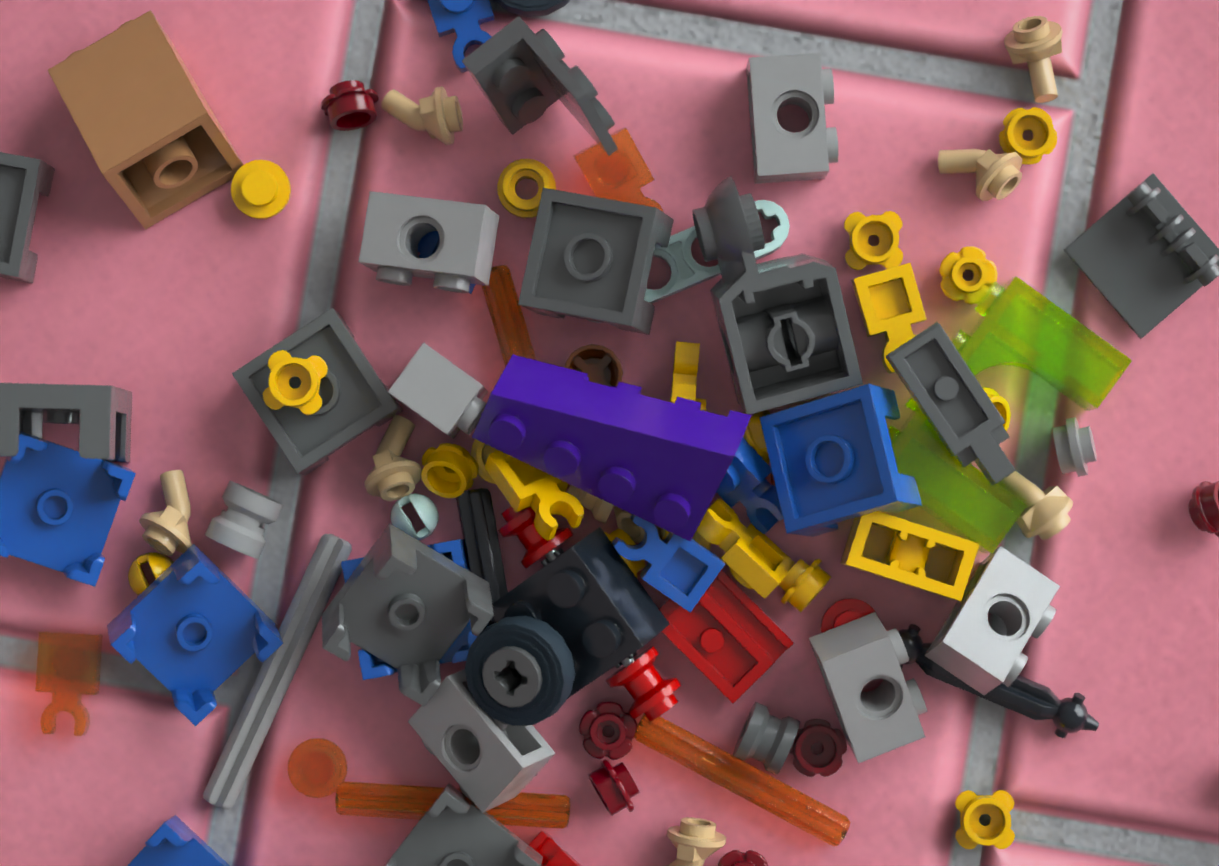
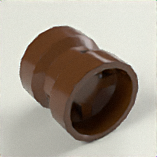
M590 344L579 347L571 353L564 367L587 373L590 382L610 387L617 386L619 381L622 382L623 370L620 360L613 351L602 345Z

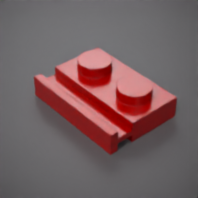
M723 570L719 572L691 612L670 598L659 608L670 624L661 632L732 704L794 644Z

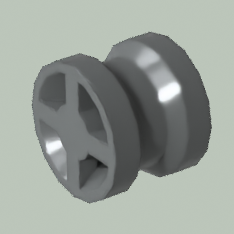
M755 702L741 730L733 756L743 761L754 758L763 762L766 771L778 775L793 745L800 721L790 716L782 719L770 714L767 706Z

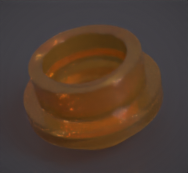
M312 738L302 742L293 750L288 761V776L296 790L308 797L322 798L333 794L342 786L347 776L348 763L343 750L336 743L325 738Z

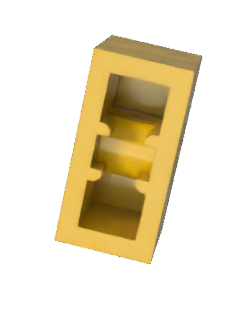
M876 511L854 518L840 564L948 599L962 601L979 543Z

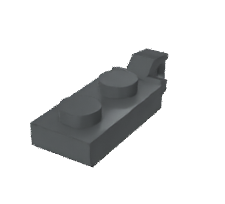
M938 322L886 356L951 456H955L963 468L975 461L991 485L999 483L1016 471L999 446L1000 443L1009 438L1002 425L1005 423L1004 419Z

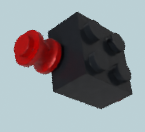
M510 506L502 512L501 515L507 524L498 531L503 538L517 536L526 549L521 560L524 568L527 569L544 556L547 558L541 561L542 569L492 604L493 619L497 622L505 617L529 616L546 622L563 637L572 653L575 677L569 697L614 666L619 668L621 665H624L605 681L610 688L624 686L634 702L628 713L633 719L644 714L649 722H652L676 705L679 701L673 692L681 686V683L676 677L663 679L653 666L659 654L656 648L652 646L635 657L637 655L636 651L645 646L670 624L629 566L616 551L601 527L564 552L562 548L556 551V547L574 535L569 527L557 529L554 538L546 540L535 528L534 518L536 513L531 506L517 513Z

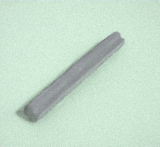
M324 534L321 537L278 630L283 644L263 662L204 790L203 798L210 804L227 810L235 805L342 572L341 562L347 561L351 553L352 545L348 541L333 534Z

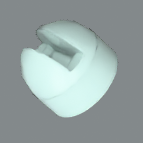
M411 493L395 502L390 518L393 526L417 540H422L435 531L438 525L439 513L436 505L430 498L422 494ZM409 502L412 503L426 526L418 532L415 531L410 519L402 509Z

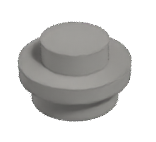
M1076 417L1066 419V425L1053 428V438L1062 474L1076 471L1078 477L1088 475L1087 463L1097 461L1093 434L1090 426L1080 428Z

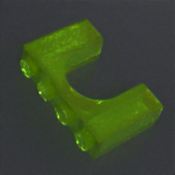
M1017 276L1008 280L1004 286L995 281L974 308L982 317L969 335L960 329L951 339V342L974 376L984 369L994 366L1020 367L1033 372L1086 411L1097 409L1132 361ZM910 396L905 406L913 412L900 430L893 425L888 427L898 473L915 477L922 506L919 507L962 538L979 543L978 549L981 552L992 554L1027 505L999 484L991 485L984 474L971 463L963 468L957 458L951 456L913 397Z

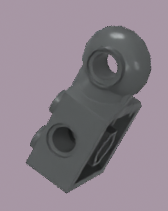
M731 176L722 181L712 191L705 206L692 210V215L704 260L708 262L717 259L722 276L710 292L738 404L749 415L863 385L836 268L823 259L806 254L778 258L757 264L754 251L764 249L765 242L753 196L750 193L740 196Z

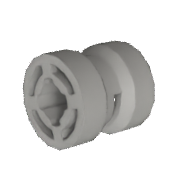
M229 481L222 496L228 509L227 511L222 510L219 516L212 518L205 536L247 556L259 559L266 544L263 536L265 529L262 527L264 523L271 524L277 521L283 504L241 484Z

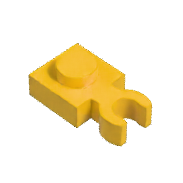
M911 263L852 280L867 337L881 333L885 334L887 343L882 350V363L889 374L894 373L895 370L886 356L917 336L913 334L912 324L927 320Z
M676 341L670 402L675 403L678 396L701 402L700 410L706 411V399L696 398L700 343Z
M499 450L488 454L484 468L516 513L531 506L536 513L534 518L535 528L544 539L551 540L555 536L558 523L552 517L554 514L565 517L573 529L580 526L584 509L576 497L564 492L567 489L568 483Z
M720 498L707 509L696 530L705 540L718 545L725 551L721 559L729 566L733 577L744 587L754 589L764 599L781 583L795 563L765 534L757 530L752 523L746 528L739 521L734 510Z

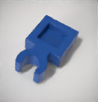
M427 0L439 37L456 32L457 39L453 45V58L457 68L462 73L468 71L462 62L467 48L471 45H482L492 37L487 32L481 30L479 26L480 24L495 20L490 1Z
M742 437L735 457L716 493L731 508L740 501L746 507L747 516L752 525L765 534L778 521L783 519L776 486L771 485L765 479L772 472L771 467Z
M632 514L630 516L631 520L637 526L644 529V538L637 545H628L622 539L615 537L612 543L616 551L628 560H646L648 563L639 574L640 577L681 607L691 612L724 567V561L693 539L690 542L670 532L665 540L658 536V531L654 524Z

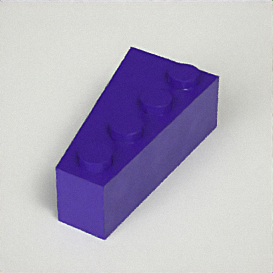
M512 354L489 396L472 438L691 542L735 457L752 415L730 410L728 417L700 410L701 402L677 396L675 403L644 396L641 395L642 387L620 381L617 386L612 387L590 382L587 373Z

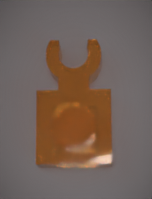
M623 127L610 134L618 147V150L610 156L597 143L573 155L595 197L656 207L664 212L655 200L644 196L640 190L641 187L654 181V178L627 128Z
M39 632L35 692L52 693V703L45 708L41 716L40 723L43 734L55 733L57 715L61 711H66L75 720L74 736L86 735L90 726V715L87 708L81 703L82 694H99L103 634Z

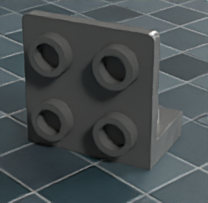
M518 16L462 60L492 109L512 135L526 124L540 118L546 109L559 99L608 156L618 150L608 132L615 125V122L603 105L595 98L598 95L596 89L578 66L575 65L570 69L562 60L565 57L564 53L544 28L534 34Z

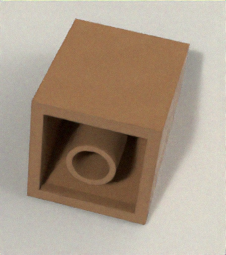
M151 10L134 20L125 22L114 32L84 49L73 52L64 61L48 69L102 175L145 230L230 181L238 169L244 165L178 51Z

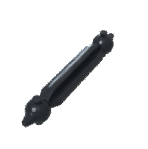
M910 624L908 629L898 631L909 657V662L900 665L901 669L904 665L916 662L931 677L1034 720L1053 719L1057 727L1055 734L1060 738H1066L1068 733H1075L1080 730L1096 731L1098 729L1099 722L1088 714L1083 704L1085 697L1080 693H1074L1072 698L1059 700L1049 687L1018 675L1010 686L1001 683L986 695H982L925 656L932 643H923L918 635L921 630L920 627Z

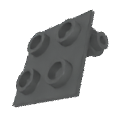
M1154 173L1064 249L1067 255L1140 339L1202 286H1207L1219 276V248Z

